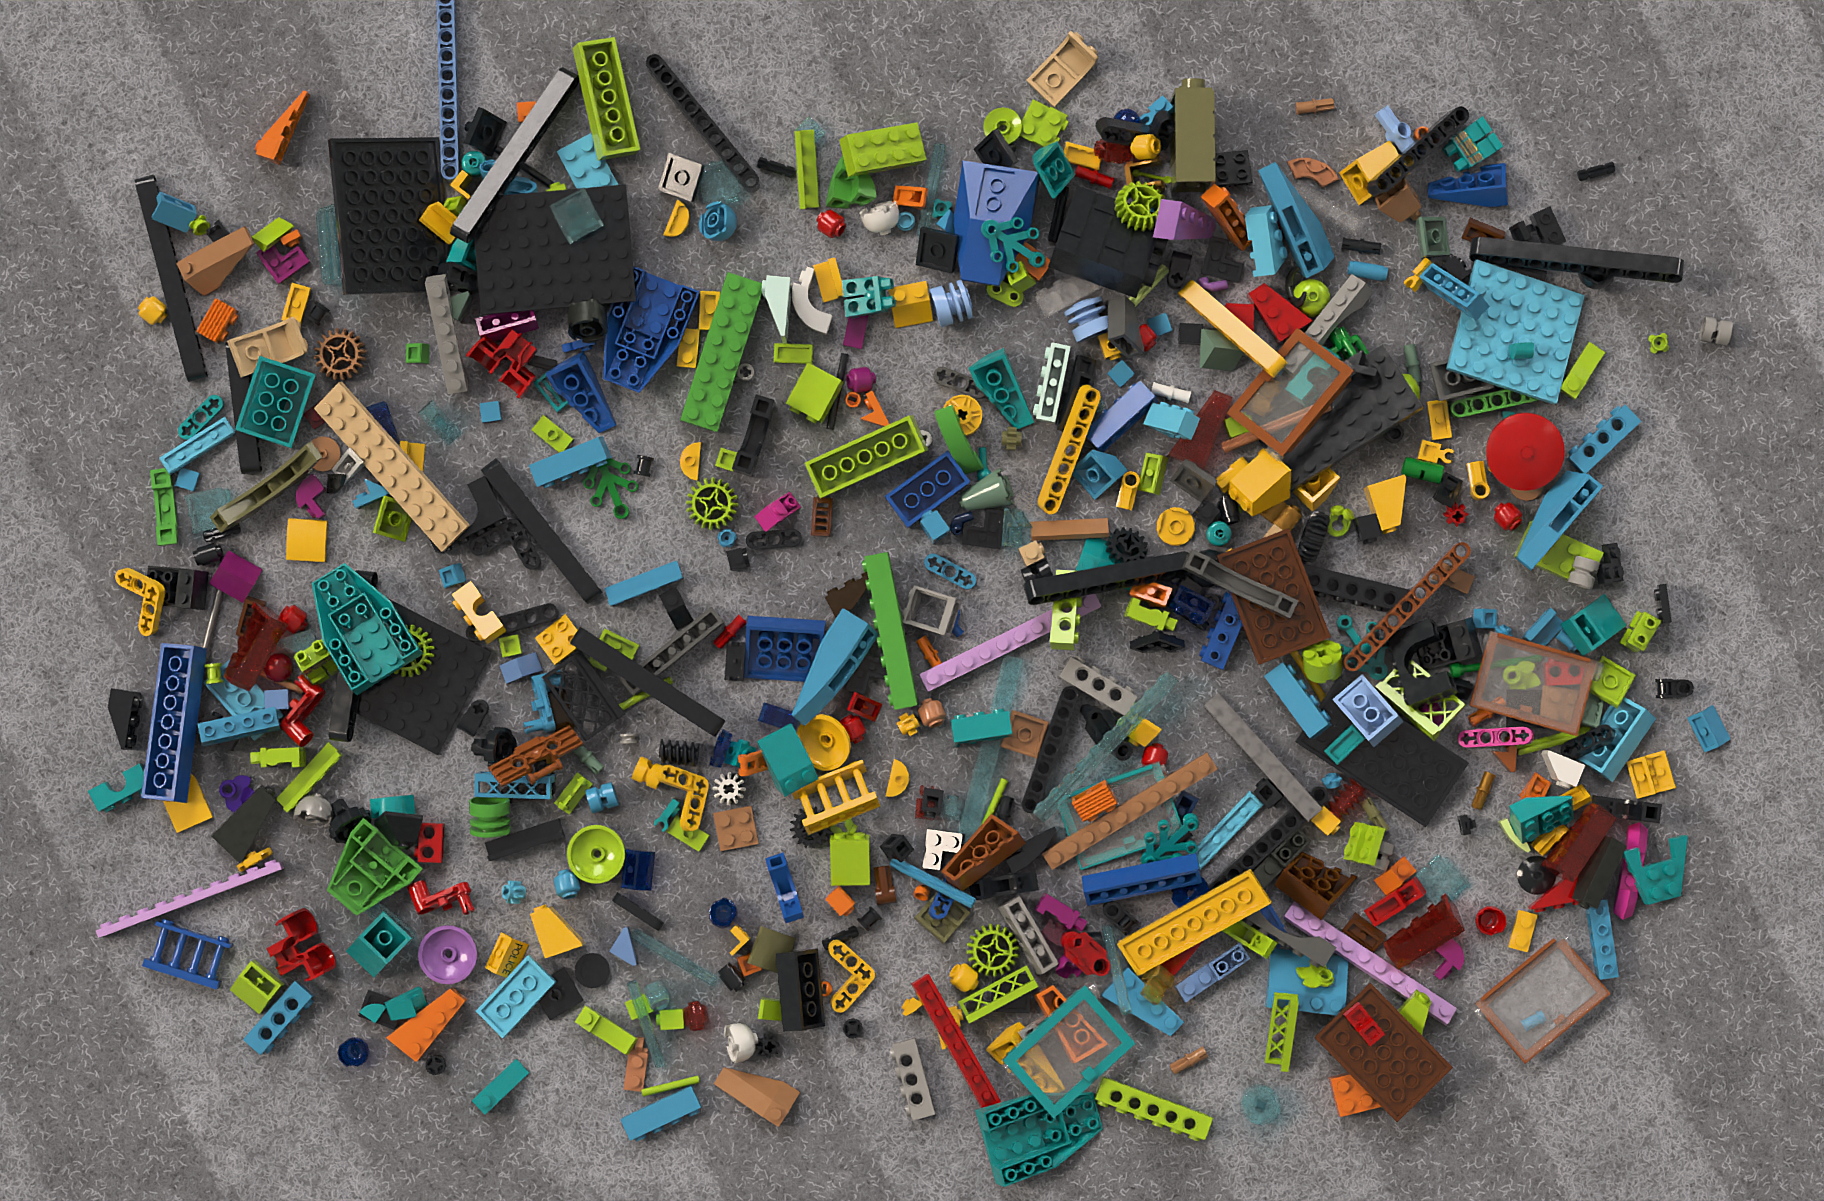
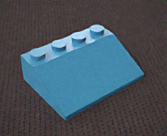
M1274 948L1270 954L1265 1007L1272 1008L1274 992L1298 994V1011L1337 1015L1346 1006L1348 961L1341 956L1332 955L1326 967L1333 973V984L1329 987L1309 988L1303 985L1304 980L1298 976L1296 967H1309L1310 958L1305 955L1301 958L1293 953L1292 950ZM1278 999L1277 1001L1281 1009L1289 1003V1000Z

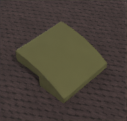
M935 893L914 919L944 944L970 912L958 901L953 900L947 915L941 920H934L929 915V908L936 895ZM942 894V896H943L945 899H949V898H950V897H948V896ZM941 902L937 908H934V910H936V915H939L940 913L943 914V912L941 911V907L944 904L943 902Z
M761 926L747 963L778 973L776 953L792 951L796 938Z

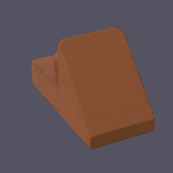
M1507 733V737L1504 736L1503 742L1510 740L1509 733ZM1517 745L1503 746V748H1506V752L1491 751L1508 772H1515Z

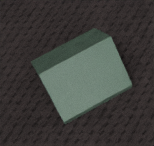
M1419 217L1415 223L1420 258L1450 255L1445 217Z
M468 291L450 297L453 319L461 324L473 300L472 295Z
M1201 329L1200 368L1233 371L1244 352L1221 332Z

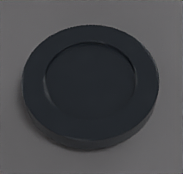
M597 953L583 955L575 965L576 979L587 988L600 987L607 981L610 974L608 961Z

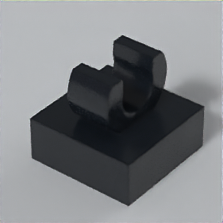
M1524 220L1509 227L1515 241H1527L1531 239L1530 233L1535 231L1533 224L1526 226Z

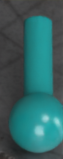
M978 447L979 458L984 466L983 469L977 472L978 481L991 473L987 467L986 447Z

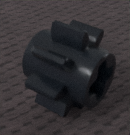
M764 1033V1038H758V1045L755 1048L760 1050L759 1056L766 1054L767 1058H771V1054H778L776 1050L780 1044L775 1042L776 1036L772 1035L769 1038V1035Z

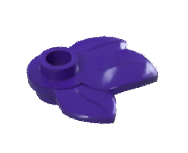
M239 775L233 780H225L220 784V795L225 798L226 806L232 812H235L254 793V790L248 787L251 783L250 777ZM227 786L232 787L233 790L231 793H228L226 791Z

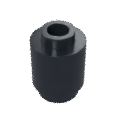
M1230 495L1221 497V501L1217 504L1222 521L1227 525L1240 522L1239 517L1241 514L1237 501L1233 500Z
M215 542L198 547L197 550L193 551L197 566H206L221 561V556H224L221 545H217Z
M730 962L718 971L720 979L730 991L734 989L737 992L745 985L743 981L746 979L736 966H732Z

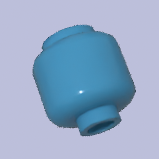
M569 869L559 871L558 875L553 879L557 896L562 897L564 900L578 896L577 893L581 890L579 878L573 872H570Z

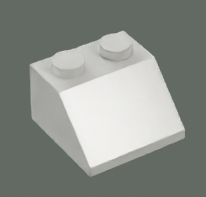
M1543 750L1541 753L1551 778L1557 781L1556 785L1565 789L1577 787L1585 765L1552 751Z

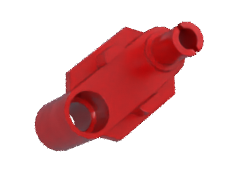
M302 674L297 677L300 681L296 679L294 684L305 695L299 701L296 698L292 699L289 703L292 710L280 724V728L300 747L306 746L314 736V733L303 724V721L312 713L326 694V691L318 684L313 685Z
M425 880L414 882L407 887L418 915L429 913L440 907L444 911L453 908L451 902L456 900L460 903L463 915L470 914L469 911L471 913L475 911L469 897L471 889L468 882L456 884L434 895L430 894Z
M1067 931L1062 935L1061 944L1065 949V957L1084 974L1104 976L1109 973L1111 965L1107 959V951L1086 932ZM1098 961L1099 967L1094 970V964Z

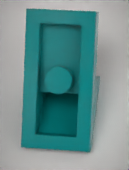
M417 986L385 1002L390 1020L393 1021L416 1017L415 1011L426 1006L427 1002L422 988Z

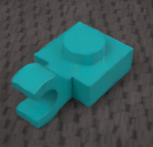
M673 798L661 816L654 821L653 825L656 826L658 822H663L665 826L662 832H665L669 826V817L672 816L674 818L681 809L678 807L680 802Z

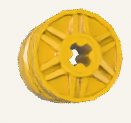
M967 395L952 397L943 408L953 405L958 415L959 411H962V413L966 412L965 420L960 418V426L966 437L971 436L981 425V406L974 398Z

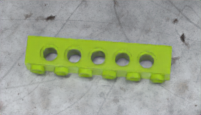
M1104 1076L1101 1078L1094 1097L1095 1100H1098L1097 1104L1107 1108L1109 1105L1116 1107L1115 1111L1127 1114L1128 1111L1133 1113L1136 1119L1145 1121V1118L1152 1120V1124L1163 1128L1164 1125L1171 1127V1132L1179 1135L1182 1132L1189 1134L1188 1138L1198 1142L1200 1139H1206L1213 1120L1212 1116ZM1114 1091L1121 1092L1122 1097L1119 1101L1111 1099V1094ZM1132 1098H1138L1140 1100V1104L1137 1108H1132L1129 1106V1102ZM1150 1105L1158 1106L1156 1114L1150 1115L1147 1110ZM1170 1111L1176 1113V1119L1172 1122L1166 1120V1114ZM1186 1119H1194L1195 1124L1192 1128L1184 1126Z

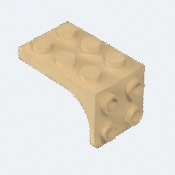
M1070 31L1060 46L1026 80L1053 108L1080 82L1098 61V52L1091 45L1087 46L1082 42L1084 40L1083 37L1077 32L1073 33Z
M294 316L269 327L227 341L241 377L254 373L259 356L285 363L307 353V341L305 338H302L300 332L301 325Z

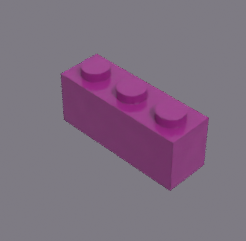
M534 310L489 314L475 318L480 338L487 337L493 342L505 339L511 330L519 334L539 329Z

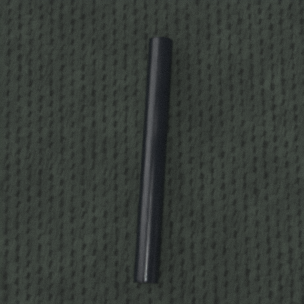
M498 145L495 152L500 155L504 148ZM526 163L521 168V170L548 188L549 185L555 183Z
M841 353L836 377L844 381L849 356L846 353ZM842 388L830 409L826 429L834 430Z

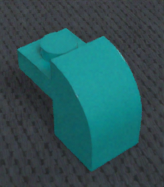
M414 794L370 799L371 817L378 818L384 811L416 814Z

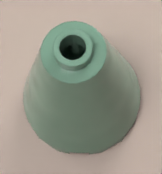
M1002 468L996 469L961 492V497H959L961 507L971 511L1013 505L1015 500L1011 501V497L1014 494L1007 475L1002 476L1001 474L1004 470Z

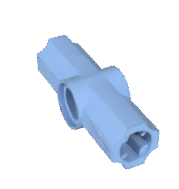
M1388 105L1375 114V117L1386 130L1385 136L1387 141L1397 145L1401 152L1414 142L1410 136V127L1405 122H1400Z

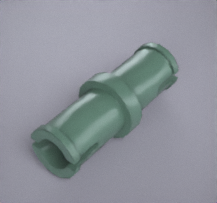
M1416 344L1404 345L1403 348L1407 362L1405 367L1408 368V373L1417 382H1422L1419 368L1421 363L1417 358Z
M583 745L573 750L581 759L580 762L582 764L585 763L595 775L600 773L605 767L593 756V752L591 750L588 751Z

